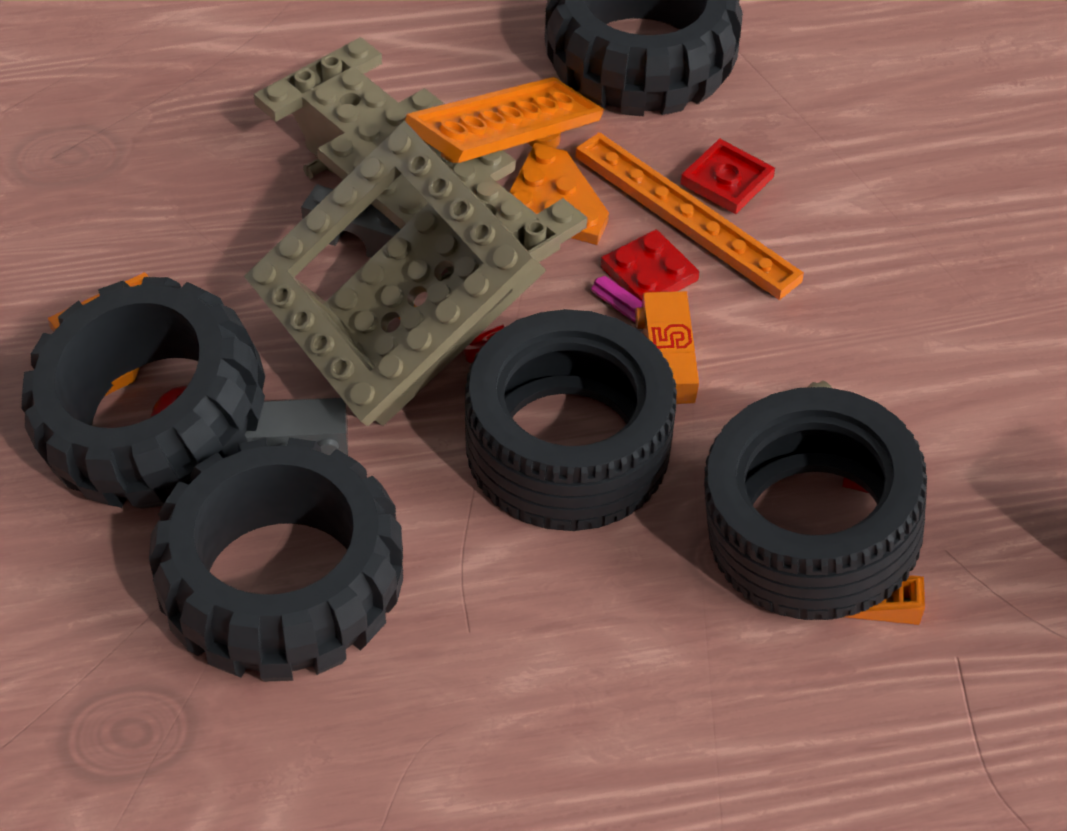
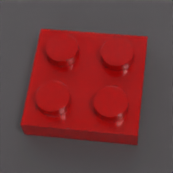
M719 138L681 174L680 184L737 214L774 178L775 167Z
M657 229L602 256L600 265L620 287L640 301L643 300V293L677 292L697 282L700 273Z

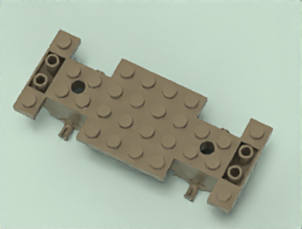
M361 37L254 93L255 105L275 122L291 113L293 114L305 136L306 148L317 157L316 160L303 166L306 176H309L310 179L327 170L337 174L344 180L405 120L408 113L440 106L444 103L426 88L398 103L364 75L382 64V53ZM428 145L538 262L560 250V244L587 228L588 217L564 198L536 214L497 183L498 180L515 171L516 160L505 151L501 150L461 163H452L444 159L440 151ZM401 174L371 204L402 229L428 204V201ZM454 266L447 267L448 272L441 276V281H445L453 275Z

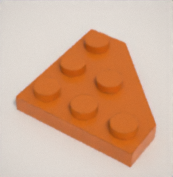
M534 143L509 192L536 214L564 198L588 217L587 228L571 238L598 245L608 224V210L567 151Z

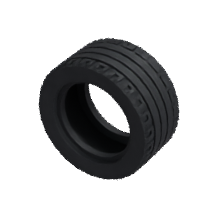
M563 309L539 312L514 321L496 332L480 348L467 373L465 387L466 455L468 466L471 469L473 478L477 480L478 487L483 490V494L486 497L490 498L504 512L522 522L545 529L564 531L594 529L630 516L635 510L643 507V504L651 499L652 494L656 493L668 469L677 397L673 371L660 349L638 329L614 317L592 311ZM558 394H574L590 397L606 404L620 415L626 425L619 432L603 441L581 446H564L549 443L532 436L514 421L513 417L520 409L537 399Z
M807 387L786 390L764 397L742 409L724 425L721 433L715 437L714 443L710 447V454L706 458V466L704 467L705 503L710 547L713 551L714 560L718 563L719 570L725 574L727 582L731 583L736 591L741 592L747 600L752 601L755 605L782 616L802 620H832L864 612L870 607L880 604L884 599L889 598L893 591L898 590L902 586V581H906L909 577V572L915 568L923 544L927 475L924 455L919 450L920 445L914 439V434L906 428L905 423L898 416L878 402L854 392L828 387ZM807 472L831 473L847 478L865 489L877 503L874 510L861 522L845 530L824 535H806L782 529L765 519L753 505L757 498L772 484L788 476Z

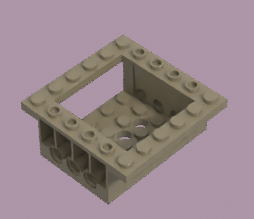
M403 121L244 277L356 417L366 426H369L374 420L384 426L527 290L546 269L423 139ZM403 174L428 201V204L327 301H324L295 278L395 179ZM454 266L453 275L449 279L441 281L442 272L447 267ZM427 292L426 301L422 305L414 307L415 298L420 293ZM400 317L399 327L393 332H388L389 323L394 318Z

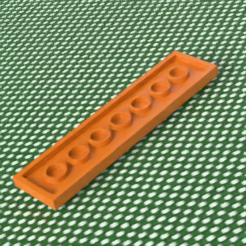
M550 77L408 113L404 121L427 145H431L440 151L444 159L452 163H461L600 121L605 109L555 77Z

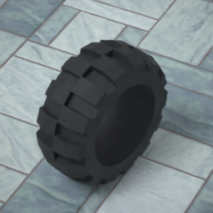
M547 0L544 38L546 52L560 80L575 91L580 90L584 97L603 109L609 105L620 108L621 114L644 116L645 111H660L661 115L683 111L690 101L700 104L713 95L731 74L738 58L743 11L739 0ZM624 19H650L666 23L679 30L661 35H639L620 31L607 24Z
M144 277L141 285L130 287L126 282L120 281L98 289L100 296L85 305H82L78 300L58 316L60 326L52 334L43 332L31 352V366L34 370L24 372L21 409L25 413V430L34 448L53 473L69 489L80 491L86 499L120 508L123 507L127 499L133 507L141 509L163 506L178 482L188 485L192 482L190 474L196 465L217 452L222 458L238 453V444L248 442L245 436L246 431H257L265 399L263 393L265 373L261 358L236 312L225 306L220 297L189 282H186L181 287L179 282L169 277ZM184 358L198 361L196 371L183 393L157 415L124 427L101 428L92 426L96 410L106 393L114 386L111 382L158 360Z
M290 437L287 445L268 446L266 438L239 443L238 453L222 458L217 452L196 465L190 474L192 482L189 485L178 482L158 513L160 521L154 527L150 538L149 563L160 611L167 616L170 631L188 651L197 656L205 652L207 664L242 678L246 669L260 671V677L264 682L293 681L292 671L313 667L316 675L341 665L347 659L346 649L354 645L359 650H362L386 624V613H389L398 602L404 576L402 528L396 521V506L383 485L374 476L367 478V470L358 461L338 449L331 455H327L321 452V447L316 441ZM299 524L313 527L331 535L347 549L346 554L338 565L322 579L307 587L287 593L256 594L245 592L223 583L210 573L214 561L229 544L250 531L270 525Z

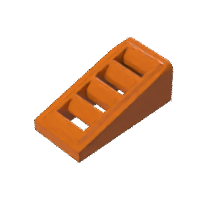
M909 575L906 581H902V586L892 592L893 602H886V599H884L880 604L872 606L864 612L845 616V618L920 625L925 610L924 576ZM903 598H910V601L903 602Z

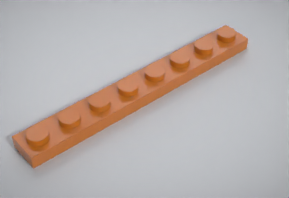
M598 132L576 147V158L778 300H781L802 283L804 272L602 133Z

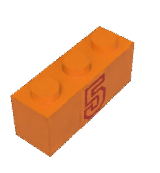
M687 291L643 293L642 307H636L635 309L636 329H642L643 334L660 349L663 357L668 361L676 382V404L696 403L699 378Z

